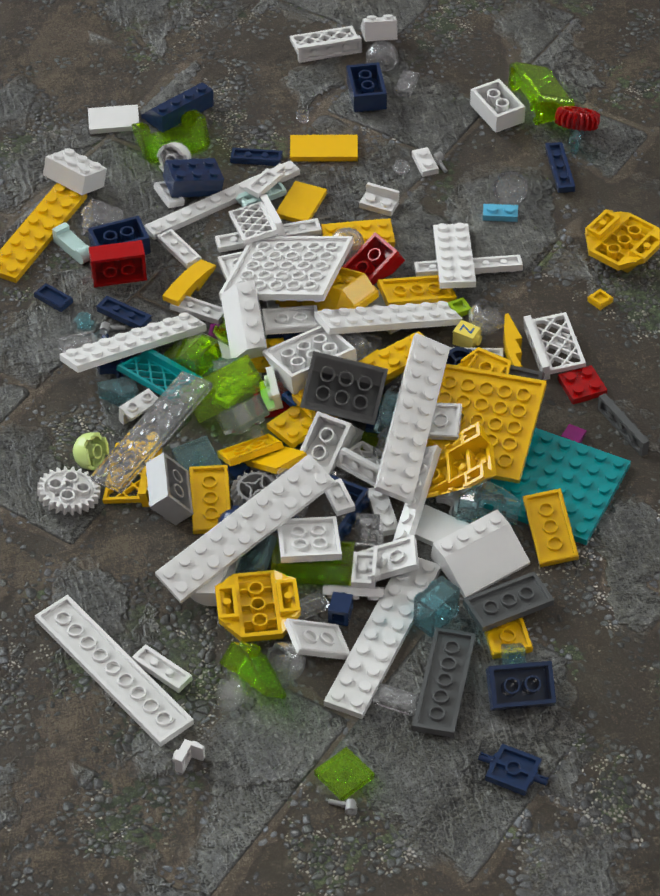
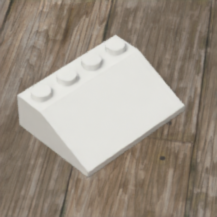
M321 325L262 351L270 366H273L275 374L283 386L293 395L305 388L313 351L357 361L355 347L339 334L329 335Z
M498 509L432 544L431 558L435 563H438L442 572L464 598L477 594L530 565V560L511 525Z

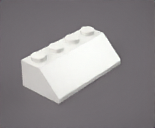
M250 280L236 283L221 294L232 362L264 356L262 351L267 349L255 281Z

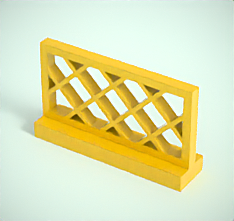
M151 437L149 442L115 444L102 499L104 504L142 503L143 507H150L146 463L162 453L163 449L159 437ZM142 448H147V451L141 455L137 452ZM120 449L129 450L123 455L120 454ZM133 454L136 456L131 462L126 460ZM142 461L144 465L138 469L134 467V465ZM124 462L126 465L118 470L116 466ZM130 468L134 471L128 476L123 474ZM139 475L141 479L133 483L131 480ZM118 476L123 478L116 484L113 482ZM128 483L130 486L122 491L120 487ZM117 490L119 492L115 497H109L114 491ZM133 490L137 491V496L127 495Z

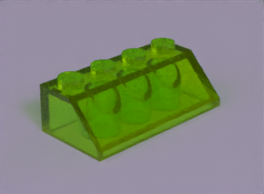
M246 354L181 389L200 424L265 389L266 386L250 357Z
M275 538L271 570L281 572L288 577H294L297 583L351 586L355 542L340 541L342 560L281 563L278 538Z

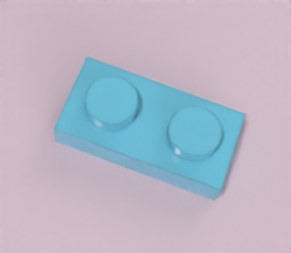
M483 204V221L518 222V205Z

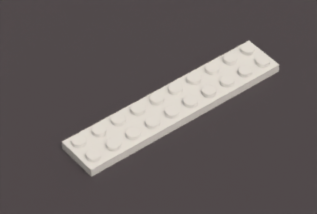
M415 333L412 339L374 490L408 504L413 501L450 350L449 346L418 333Z
M308 454L155 572V576L182 604L335 485V480Z
M418 557V570L391 577L384 590V597H380L324 699V706L363 719L441 572V567L438 563Z
M66 595L35 615V621L160 747L194 725V719L69 595Z

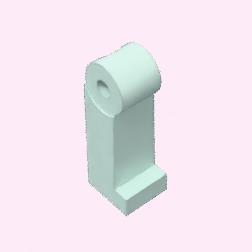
M66 222L52 228L53 242L80 264L90 260V246L79 239L69 229V225Z

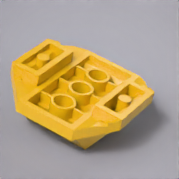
M605 209L585 228L589 256L618 271L622 270L629 273L636 266L644 264L660 249V228L628 212H613V210Z
M341 267L325 300L320 302L302 301V306L317 305L318 311L323 309L336 310L339 308L356 309L359 306L366 307L379 297V291L375 285H372L365 273Z
M268 570L236 573L215 586L219 624L240 642L283 639L287 634L284 624L286 619H298L301 616L296 578L288 577L281 572Z

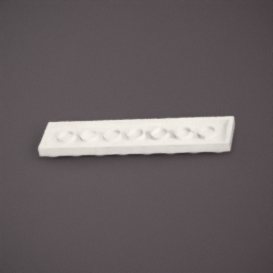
M438 301L437 303L422 302L421 304L406 303L405 305L390 304L389 306L374 305L373 307L359 306L356 309H323L322 311H315L314 318L329 335L458 325L462 320V317L455 310L451 309L445 301Z
M180 313L179 316L165 318L157 323H149L142 328H133L126 333H117L113 337L102 338L95 343H86L82 347L68 349L66 352L59 354L60 361L79 373L205 332L207 327L205 323L189 313Z

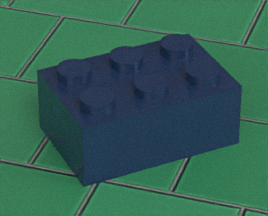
M379 62L346 65V81L353 111L364 112L387 109V92Z
M215 158L165 160L163 179L171 198L211 196L222 191L224 178Z
M139 215L88 228L91 247L142 240L145 255L151 253L150 238Z
M552 661L489 666L486 669L490 711L553 706L556 703Z

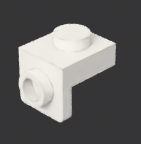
M184 739L180 749H176L173 754L172 761L175 765V771L183 774L191 758L203 761L205 758L204 746L196 741Z

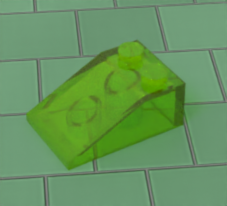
M204 334L180 339L163 354L199 376L206 373L222 357L218 340Z
M232 641L219 663L263 695L285 699L287 695L267 656L260 652L261 648L254 643L249 645L244 641L240 643Z

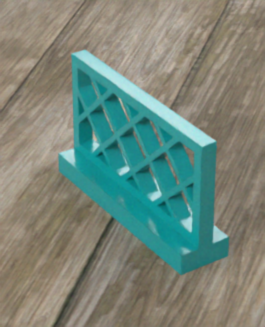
M153 349L141 352L140 355L117 365L116 369L173 403L190 394L195 396L201 394L203 377Z

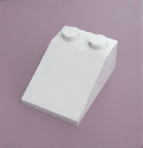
M387 14L383 15V17L371 15L363 18L361 32L365 42L398 40L396 17Z
M317 411L300 451L306 452L307 455L310 454L328 474H331L336 467L340 449L350 447L357 430L349 422Z

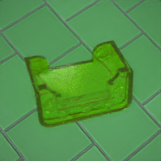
M521 62L510 64L508 86L511 91L520 88L530 102V110L535 112L533 122L536 125L555 121V112L560 106H575L573 99H570L554 77L552 71L547 67Z
M196 109L187 111L181 117L182 126L171 128L163 133L161 131L150 133L149 126L144 122L131 125L133 134L145 159L150 163L159 162V157H157L158 150L163 145L171 142L182 143L189 149L191 154L206 151L210 146L206 117Z

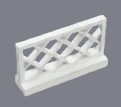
M352 26L290 36V41L298 55L299 63L362 53L361 36L356 34Z
M267 194L260 196V202L228 212L244 245L274 235L286 236L283 223Z
M566 312L532 319L531 315L523 317L524 331L538 369L545 373L543 380L550 379V374L586 367L584 356ZM564 319L565 321L563 325L555 323L557 320ZM538 324L547 325L545 329L537 327ZM551 327L558 329L556 333H552L548 330ZM563 331L570 335L567 338L560 336L559 334ZM544 335L551 337L552 339L548 342L543 340L542 338L544 337ZM556 338L563 342L561 346L553 344ZM570 343L574 346V349L570 351L565 349L564 346ZM552 348L557 351L553 355L548 353L547 350ZM562 352L568 356L566 359L558 357V355ZM574 357L579 359L580 362L573 363L570 359ZM554 361L562 363L560 366L552 367Z
M361 441L349 449L346 447L340 449L336 466L375 487L383 451Z

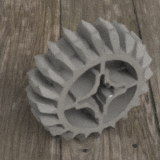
M260 469L258 472L251 470L249 474L244 472L243 476H238L237 480H233L230 489L233 505L242 506L277 478H275L274 474L269 475L266 471L261 473Z

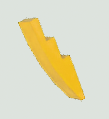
M202 259L191 265L162 295L163 301L179 306L186 296L190 297L195 290L199 291L216 269V265Z
M509 313L505 314L503 334L505 358L511 360V365L522 367V337Z

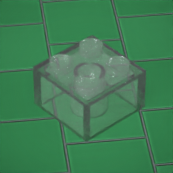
M258 394L237 402L216 414L215 417L225 435L232 434L235 436L239 433L247 432L253 425L256 426L266 421L264 417L270 415L261 395Z

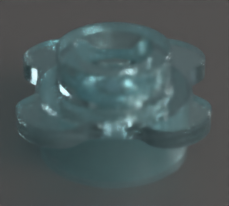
M81 312L74 318V322L77 323V328L80 330L94 326V321L91 320V315L87 312Z

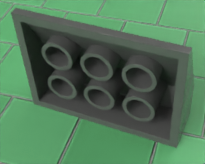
M313 351L300 407L375 425L388 369Z

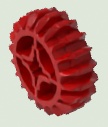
M560 106L555 112V123L567 129L594 131L598 129L600 124V114L592 109Z

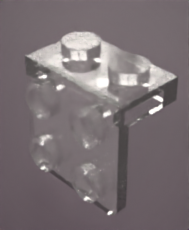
M92 198L88 205L83 207L81 216H83V236L89 238L88 228L123 220V211L118 207Z

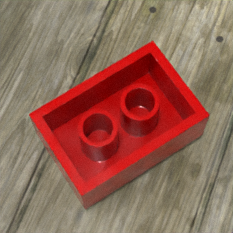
M142 240L89 247L94 288L147 281Z

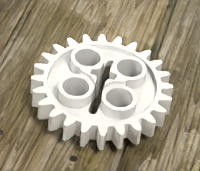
M64 466V470L56 467V472L50 469L49 474L44 473L43 478L40 477L37 484V496H39V502H43V506L49 505V511L56 509V513L63 511V515H66L67 512H70L73 516L76 511L79 514L82 513V510L88 512L89 507L94 508V504H98L101 486L98 485V480H94V475L89 476L88 471L82 473L81 468L75 471L74 467L71 470H68L66 466Z

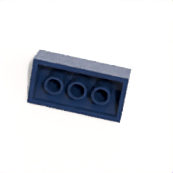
M202 82L142 114L141 118L163 133L214 106L213 89Z

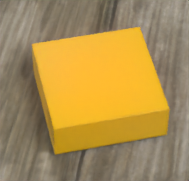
M598 289L588 296L587 302L601 311L613 302V297L602 289Z

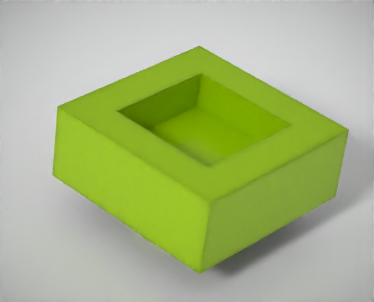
M464 297L447 302L448 306L461 317L471 314L472 308Z

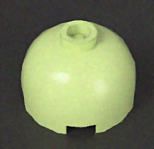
M89 432L79 436L73 446L75 462L81 468L91 471L101 470L106 465V463H103L105 455H109V444L106 437H102L99 432Z

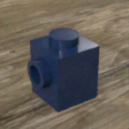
M333 592L328 608V623L343 626L349 625L353 610L352 594Z

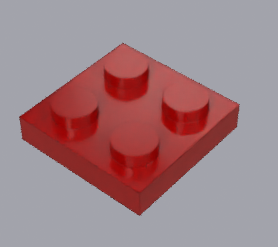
M592 365L558 374L557 380L573 405L598 398L605 393L607 395L608 390Z

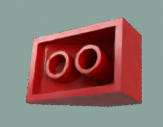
M375 232L343 265V268L365 273L372 285L378 282V279H384L393 274L405 259L393 246Z

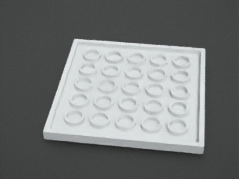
M271 236L246 245L219 292L220 300L221 294L236 283L254 280L258 298L262 301H324L354 243L353 236Z

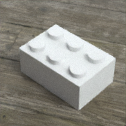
M500 79L471 89L470 105L495 133L525 122V106Z
M67 148L45 157L43 175L80 195H84L104 187L107 168L101 166L98 162L87 159L84 155L74 152L73 149Z

